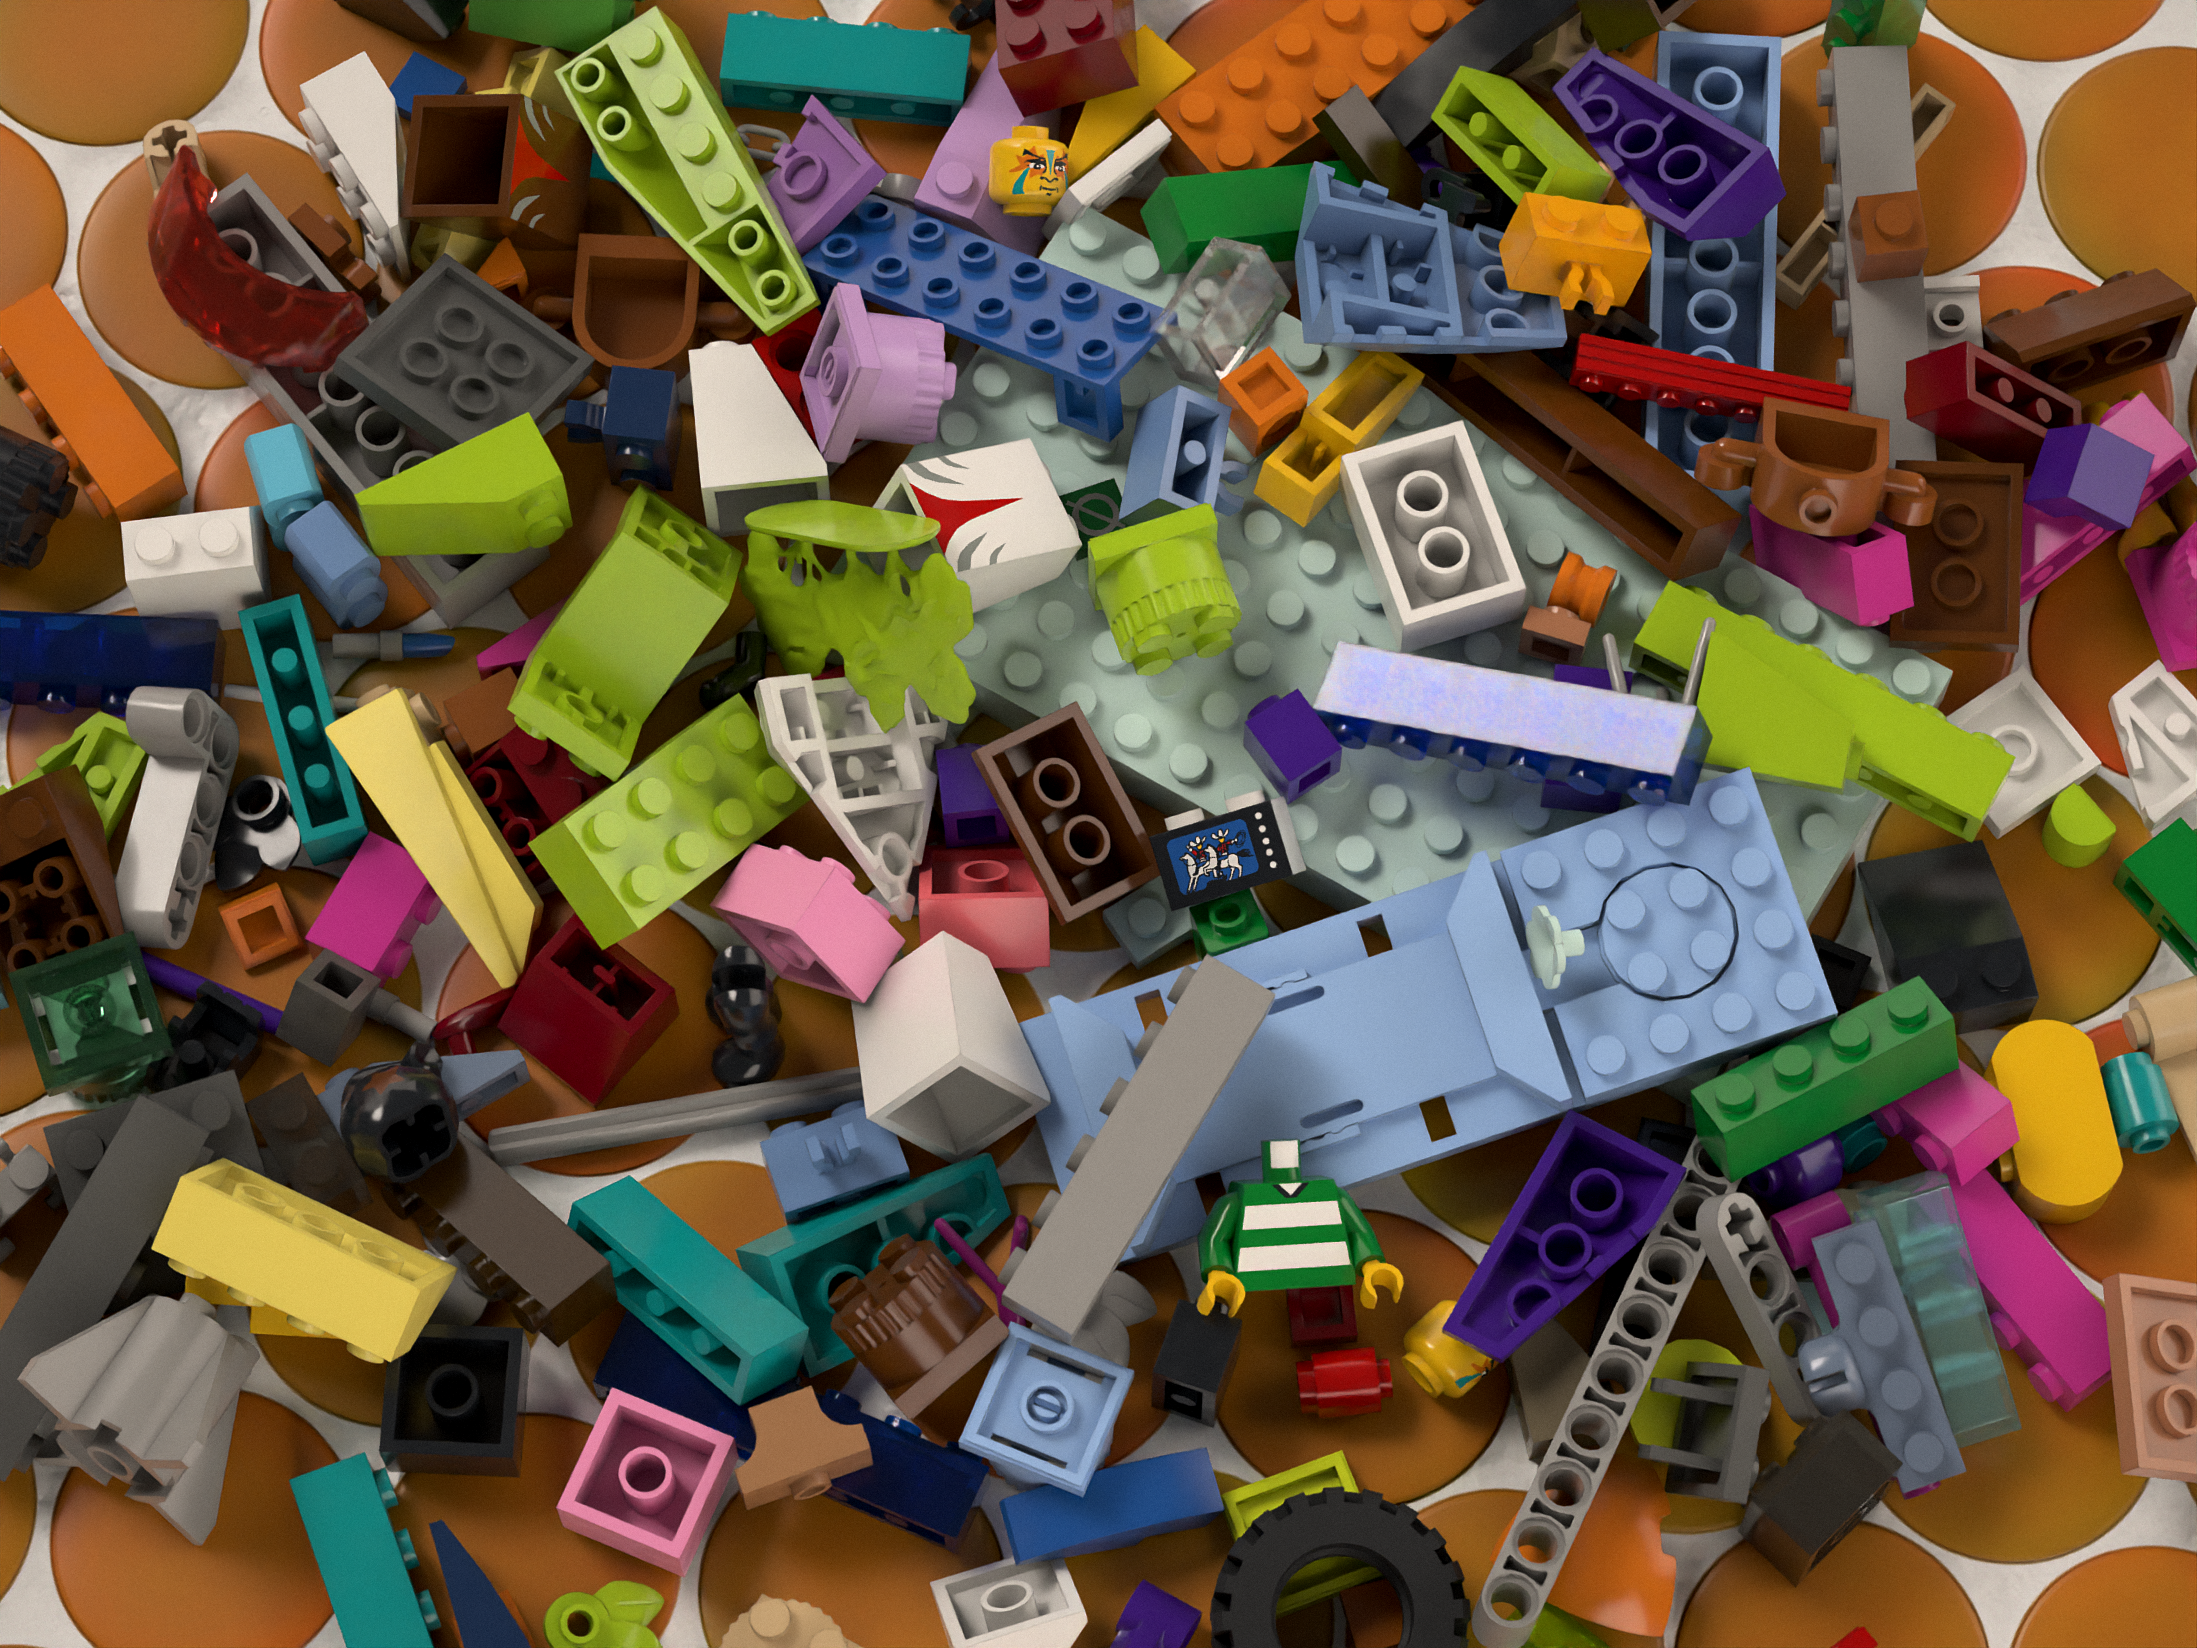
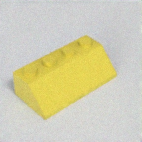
M225 1158L216 1160L180 1177L151 1248L169 1257L168 1265L175 1271L198 1279H203L206 1275L229 1286L227 1292L236 1300L256 1307H263L265 1303L287 1313V1321L292 1326L314 1335H323L325 1332H328L347 1341L346 1349L350 1353L373 1363H383L384 1360L391 1362L410 1351L452 1283L458 1269L447 1262Z

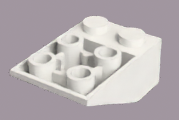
M365 51L301 84L300 90L306 109L299 112L298 115L310 138L306 141L311 156L323 174L332 170L340 185L336 188V192L344 209L353 221L361 217L370 232L365 237L375 258L383 268L392 264L405 283L412 279L410 220L400 217L407 147L395 98Z

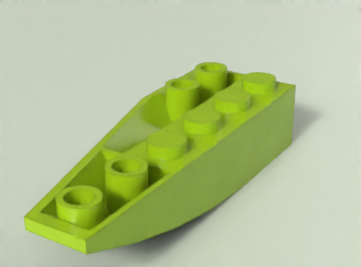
M654 6L554 71L605 168L767 336L773 335L821 304L789 231L753 159L684 32L657 6Z

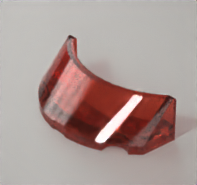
M184 144L180 147L153 202L148 220V249L151 264L160 291L168 306L185 327H189L202 338L206 346L236 362L262 370L268 364L281 367H302L304 373L327 371L336 362L337 356L369 326L363 299L354 291L326 292L285 283L268 276L239 257L217 234L215 223L208 214V203L211 205L218 195L216 186L201 173L195 152Z

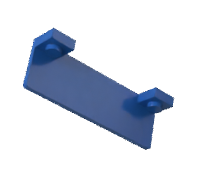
M874 194L867 195L821 242L817 243L802 258L821 304L816 307L822 317L833 289L837 286L838 282L859 285L866 312H868L866 300H869L908 317L930 319L936 323H943L945 332L1052 374L1058 422L1109 443L1124 429L1120 380L1174 325L1173 313L1170 310Z

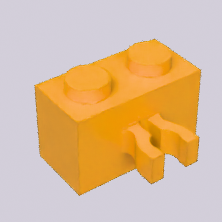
M1531 192L1524 193L1498 245L1509 290L1559 297L1561 309L1573 310L1578 300L1592 302L1594 314L1606 315L1611 305L1625 306L1652 255L1641 210L1621 205H1606L1569 199L1564 196H1550Z

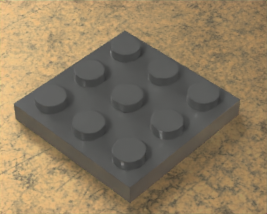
M444 253L337 356L332 372L445 452L527 412L530 413L538 427L590 374L595 358Z
M235 1069L148 1095L211 1132L204 1143L205 1146L215 1151L208 1164L225 1158L268 1178ZM136 1099L43 1127L69 1213ZM149 1236L136 1259L147 1265V1268L128 1300L115 1294L104 1315L126 1309L139 1302L149 1293L166 1297L185 1291L186 1275L175 1271L168 1265L169 1257L151 1249L155 1239Z

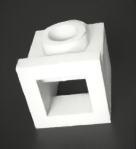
M1979 275L1923 277L1929 353L1964 341H1969L1983 349L1978 294L1980 288Z

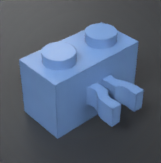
M1179 384L1140 407L1137 414L1118 521L1133 526L1203 503H1211L1213 511L1215 510L1228 517L1242 510L1244 498L1231 494L1226 489L1225 484L1219 481V479H1223L1235 485L1248 478L1250 466L1235 460L1223 461L1232 407Z
M864 1100L846 1103L832 1112V1118L808 1126L805 1121H796L782 1125L770 1133V1139L760 1142L763 1163L785 1225L910 1180L909 1168L897 1135L866 1118Z

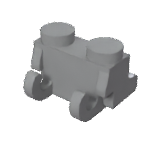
M1 1137L0 1160L6 1167L0 1172V1229L45 1186L52 1193L44 1199V1202L54 1212L63 1203L65 1204L56 1170L47 1162L46 1158L28 1144L15 1155L7 1142ZM7 1237L0 1241V1265L16 1249V1246Z

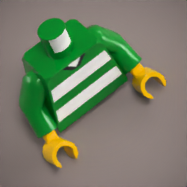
M1300 1139L1262 1140V1179L1230 1181L1228 1193L1216 1200L1197 1235L1200 1274L1203 1283L1206 1284L1197 1301L1198 1311L1204 1315H1209L1215 1303V1295L1228 1303V1316L1233 1318L1244 1301L1245 1292L1355 1285L1356 1274L1364 1277L1360 1290V1301L1364 1307L1369 1309L1375 1308L1377 1294L1373 1288L1374 1285L1386 1286L1392 1293L1393 1301L1398 1303L1404 1284L1403 1276L1396 1267L1386 1263V1258L1373 1228L1348 1191L1338 1187L1333 1178L1302 1176Z

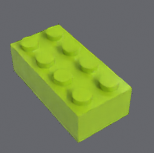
M740 693L695 720L623 773L616 782L612 781L530 841L528 845L600 948L604 950L641 929L744 851L751 843L757 841L806 804L811 798L768 754L760 722Z

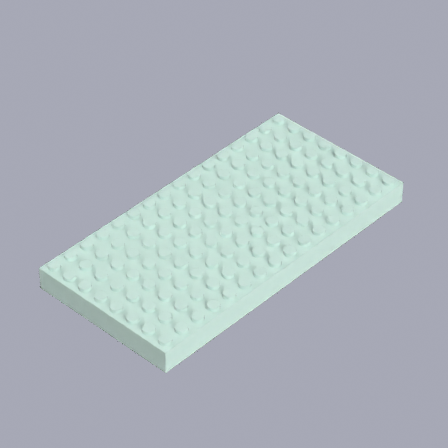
M1088 207L1084 215L1073 224L1070 223L1068 225L1063 221L1039 259L1170 310L1173 313L1174 325L1120 380L1124 429L1109 443L1059 423L1052 374L980 346L956 382L953 397L950 400H944L939 408L937 433L934 442L916 444L903 464L1030 438L1040 460L1050 470L1052 484L1058 496L1114 478L1123 497L1138 409L1178 384L1217 401L1219 380L1270 346L1308 390V407L1352 363L1360 352L1354 349L1304 343L1302 321L1213 273L1204 276H1193L1190 272L1165 275L1151 240ZM1420 385L1375 446L1463 420L1526 586L1520 619L1400 655L1340 490L1303 528L1253 493L1263 462L1288 436L1254 458L1228 427L1223 461L1235 460L1250 466L1248 478L1235 485L1219 479V481L1225 484L1226 489L1231 494L1244 498L1242 510L1229 517L1214 510L1218 521L1217 548L1242 612L1241 621L1238 622V626L1230 633L1234 642L1232 646L1219 655L1210 658H1200L1197 656V653H1194L1191 656L1183 657L1176 661L1173 660V664L1167 670L1157 675H1137L1133 664L1122 660L1104 610L1095 611L1088 593V557L1077 561L1074 555L1058 578L973 613L974 629L964 639L955 644L953 648L955 655L965 665L970 681L976 690V697L971 707L1016 731L1077 701L1125 793L1168 817L1202 808L1205 820L1228 813L1225 800L1262 789L1265 801L1281 797L1243 746L1244 722L1248 720L1249 712L1264 699L1272 695H1278L1282 699L1298 688L1341 745L1342 757L1340 772L1287 805L1306 871L1281 878V880L1343 913L1467 870L1475 853L1486 850L1490 862L1501 859L1500 851L1609 815L1540 807L1550 692L1556 663L1518 652L1522 626L1529 605L1541 609L1547 606L1551 590L1569 551L1582 556L1585 564L1598 569L1606 565L1618 570L1614 586L1595 629L1590 627L1587 647L1580 667L1608 669L1602 638L1605 634H1612L1615 637L1623 671L1633 672L1631 695L1643 696L1642 709L1655 706L1657 689L1661 686H1667L1628 667L1633 642L1668 581L1671 579L1430 390ZM1726 550L1718 568L1674 581L1682 587L1693 585L1707 591L1717 600L1718 605L1739 616L1749 614L1764 620L1774 629L1776 635L1796 645L1809 644L1821 649L1831 658L1833 664L1855 675L1857 673H1866L1878 678L1887 685L1890 693L1911 704L1921 702L1938 709L1943 701L1953 674L1952 670L1913 649L1889 648V636L1872 627L1854 625L1852 621L1807 600L1798 587L1729 550ZM845 551L830 573L840 574L844 572L847 566ZM856 551L859 560L867 564L875 572L866 552ZM1667 687L1669 690V708L1678 716L1683 694ZM1695 706L1694 713H1693V717H1692V726H1693V720H1694V715H1695L1696 706ZM1689 741L1682 743L1681 765L1677 769L1661 774L1647 773L1637 769L1634 794L1622 793L1618 811L1728 773L1689 766L1686 761ZM1627 743L1626 754L1630 755V744ZM1754 778L1805 923L1809 929L1885 798L1850 780L1845 781L1843 795ZM1384 920L1366 926L1390 940ZM1730 1061L1655 1086V1088L1693 1108L1690 1090L1722 1075Z

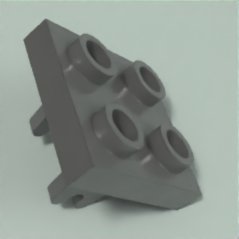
M1688 1361L1684 1382L1652 1377L1650 1391L1681 1398L1672 1448L1639 1444L1637 1455L1640 1458L1669 1464L1664 1488L1666 1493L1690 1498L1746 1504L1748 1492L1754 1486L1759 1471L1756 1448L1760 1426L1766 1420L1771 1406V1392L1768 1387L1770 1370L1748 1365Z

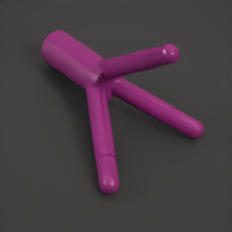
M1019 1215L1015 1219L1009 1257L1017 1246L1026 1251L1029 1228L1027 1226L1028 1219L1024 1215ZM936 1219L934 1222L935 1229L996 1295L999 1319L1007 1328L1011 1321L1027 1327L1025 1318L1001 1305L1002 1293L1006 1286L997 1281V1275L945 1219Z

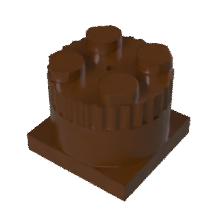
M907 1233L892 1240L884 1247L878 1256V1260L881 1263L862 1280L855 1276L842 1283L828 1300V1304L836 1312L832 1316L831 1329L881 1385L908 1419H913L1007 1338L1010 1330L931 1240L927 1241L926 1239L921 1242H915Z

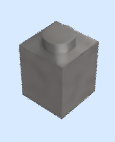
M325 948L296 979L275 1036L296 1047L304 1054L331 1067L360 1035L381 979Z

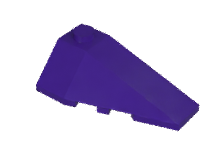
M1592 47L1552 87L1555 97L1643 215L1687 241L1745 237L1786 195L1769 147L1607 54H1602L1595 47Z
M1569 1109L1444 1324L1442 1333L1499 1363L1505 1361L1656 1227L1686 1175L1687 1168Z

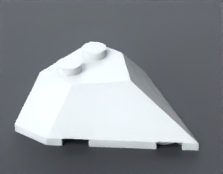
M808 673L772 677L758 681L754 694L768 754L806 791L901 922L911 920L915 897L907 893L912 867L922 864L938 775L932 772L930 768L935 744L945 741L948 720L932 715L926 702L918 695L912 685H909L905 690V717L895 728H891L885 734L870 713L868 699L859 696L846 677L812 681L811 674Z

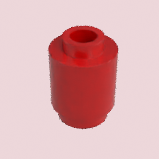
M1374 1346L1311 1353V1360L1295 1362L1302 1415L1318 1413L1319 1419L1379 1413L1382 1412L1381 1399L1393 1398L1389 1359H1376Z

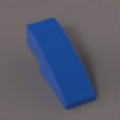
M1207 1447L1162 1455L1094 1471L1084 1497L1048 1484L1003 1498L999 1502L1016 1566L1136 1546L1145 1537L1205 1527L1225 1510Z

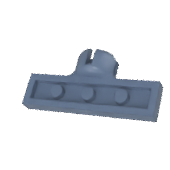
M1875 1216L1811 1238L1838 1313L1839 1324L1831 1332L1806 1340L1801 1344L1798 1349L1799 1366L1805 1381L1818 1379L1844 1370L1808 1385L1809 1394L1815 1408L1821 1415L1826 1417H1834L1857 1408L1870 1410L1877 1420L1903 1493L1967 1472Z

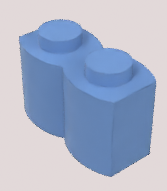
M324 500L288 525L284 535V542L294 555L292 562L293 570L341 629L349 630L353 626L363 627L375 620L384 610L385 601L388 596V587L379 576L381 564L332 502Z

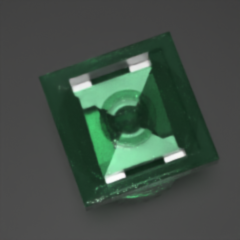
M134 931L8 973L41 1078L49 1097L68 1092L69 1095L86 1103L97 1101L99 1104H103L106 1101L114 1103L120 1098L128 1099L133 1093H140L142 1091L149 1063L175 1054L167 1031L168 1022L154 992Z

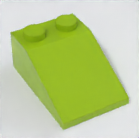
M529 412L354 494L369 547L375 556L517 553L530 546L532 548H542L550 545L564 534L565 529L573 526L563 474Z

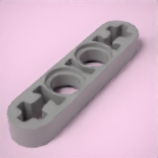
M1737 1192L1706 1199L1700 1205L1696 1215V1230L1699 1240L1764 1368L1771 1371L1769 1378L1787 1414L1793 1422L1801 1427L1829 1426L1840 1422L1847 1412L1834 1417L1821 1415L1812 1402L1808 1385L1842 1371L1810 1381L1804 1380L1801 1369L1797 1372V1369L1800 1368L1798 1349L1801 1344L1806 1340L1823 1334L1758 1205L1745 1193ZM1731 1217H1732L1733 1223L1730 1224V1226L1728 1227V1232H1727L1726 1224H1728V1223L1730 1222ZM1748 1248H1749V1252H1748V1253H1744V1254L1739 1255L1740 1252L1748 1251ZM1755 1264L1761 1267L1767 1279V1290L1762 1299L1755 1295L1750 1284V1274ZM1784 1322L1791 1326L1796 1337V1347L1791 1357L1783 1351L1779 1342V1332Z

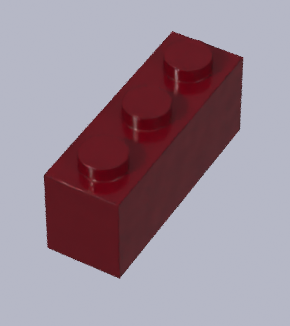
M1964 341L1906 361L1904 404L1907 420L1988 462L2024 463V477L2033 474L2048 429L2081 425V401L1969 341Z

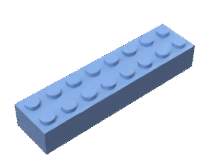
M1659 31L1652 64V81L1769 147L1778 170L1782 37ZM1777 205L1745 237L1687 241L1647 217V235L1652 255L1646 265L1644 325L1660 335L1653 347L1773 371ZM1641 399L1640 437L1693 478H1695L1694 469L1698 451L1703 445L1715 443L1718 439L1724 437L1754 442L1758 422L1750 424L1740 423L1729 416L1719 414L1705 416L1698 414L1694 409L1679 406L1676 408H1665L1659 406L1654 401ZM1705 486L1742 516H1750L1748 505L1753 503L1748 486H1742L1731 491L1717 490Z

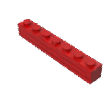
M1581 333L1574 349L1569 385L1579 386L1581 390L1596 393L1604 391L1618 394L1620 398L1625 400L1644 399L1654 401L1659 406L1665 408H1676L1679 406L1694 409L1698 414L1705 416L1719 414L1733 417L1734 420L1746 424L1759 423L1764 397L1848 412L1851 387L1584 333Z

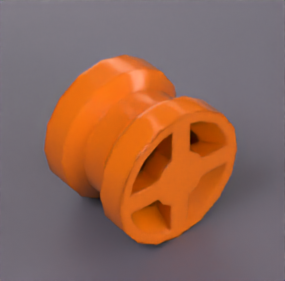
M1569 551L1559 570L1546 607L1556 606L1570 610L1578 615L1581 621L1591 623V628L1595 629L1611 594L1618 570L1606 565L1598 569L1585 564L1582 556Z

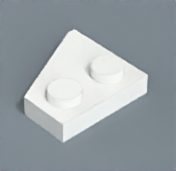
M2159 659L2115 693L2108 704L2142 821L2150 832L2197 795V700L2171 672L2166 671L2165 666Z

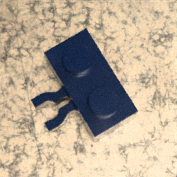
M612 365L606 407L584 401L567 400L564 426L568 428L567 440L568 442L582 444L603 442L611 485L620 486L629 493H633L640 483L654 493L656 490L673 492L683 430V419L675 372Z

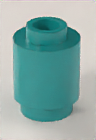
M2146 1052L2124 1054L2103 1064L2100 1068V1073L2118 1145L2120 1147L2132 1148L2136 1154L2154 1152L2167 1146L2171 1141L2170 1135L2178 1130L2180 1124L2161 1067L2153 1064L2150 1055Z

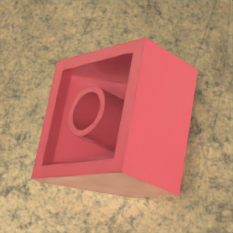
M1018 843L984 844L946 849V845H925L922 864L919 865L920 946L941 931H945L987 955L993 968H1000L1004 972L1021 974L1030 972L1036 967H1050L1049 902Z

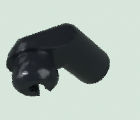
M743 631L736 635L735 664L717 673L714 678L704 680L700 685L698 692L699 700L707 711L714 709L740 693L746 703L755 698L754 690L758 681L765 679L767 636L764 633Z

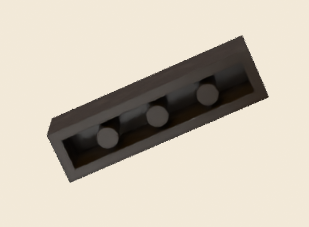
M459 1130L456 1146L450 1156L432 1165L419 1179L408 1183L384 1182L385 1187L381 1189L382 1197L388 1207L400 1219L407 1220L409 1217L414 1219L423 1227L426 1238L439 1254L446 1258L453 1254L466 1266L470 1278L483 1293L491 1296L496 1292L509 1304L513 1316L526 1331L531 1334L540 1331L558 1348L618 1300L610 1262Z

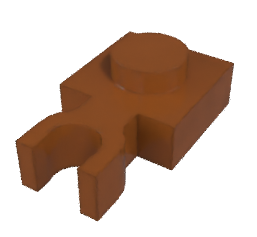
M304 203L287 218L291 226L337 281L342 283L346 290L363 307H366L382 293V288L375 282L379 278L378 274L349 250L348 245L352 242V239L347 230L335 217L326 214L322 218L307 203Z

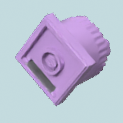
M838 282L837 286L833 289L799 375L819 451L825 461L845 463L855 438L912 445L934 442L941 400H950L953 397L957 372L953 362H945V330L943 323H936L930 319L866 312L859 285Z

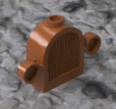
M579 233L574 295L567 296L555 288L544 287L529 293L522 303V307L562 336H565L573 327L576 345L595 358L589 376L607 390H609L612 365L675 372L676 381L679 383L690 371L688 350L700 348V339L703 332L708 333L712 342L731 341L738 345H745L752 342L757 331V325L728 295L720 297L714 302L704 301L706 272L672 237Z
M1764 397L1754 442L1724 437L1718 439L1715 443L1703 445L1698 451L1694 469L1695 479L1709 488L1731 491L1742 486H1748L1752 503L1763 515L1787 528L1819 536H1849L1863 532L1874 523L1877 510L1882 511L1888 518L1901 524L1911 526L1926 525L1932 521L1938 498L1936 490L1927 484L1926 479L1921 474L1888 468L1890 420L1770 397Z

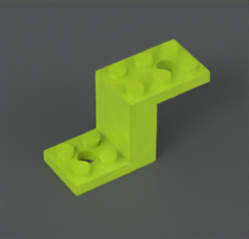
M640 483L626 502L614 536L529 653L507 710L515 714L514 720L517 725L536 739L545 741L549 737L567 749L570 760L587 774L594 777H600L601 774H604L616 782L631 761L642 724L729 605L744 554Z

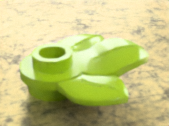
M628 1580L610 1582L594 1595L584 1592L567 1593L556 1599L547 1609L543 1620L544 1636L550 1648H663L653 1631L647 1628L646 1625L658 1614L663 1606L664 1598L654 1589ZM579 1613L586 1617L589 1622V1631L586 1636L577 1637L569 1631L567 1620L570 1614Z

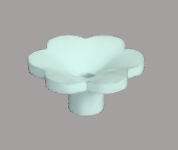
M1545 905L1533 907L1532 921H1529L1526 925V939L1531 950L1530 964L1532 972L1536 978H1542L1546 989H1556L1560 984V975L1565 971L1566 957L1583 955L1585 950L1584 938L1579 929L1561 931L1557 917L1551 916Z

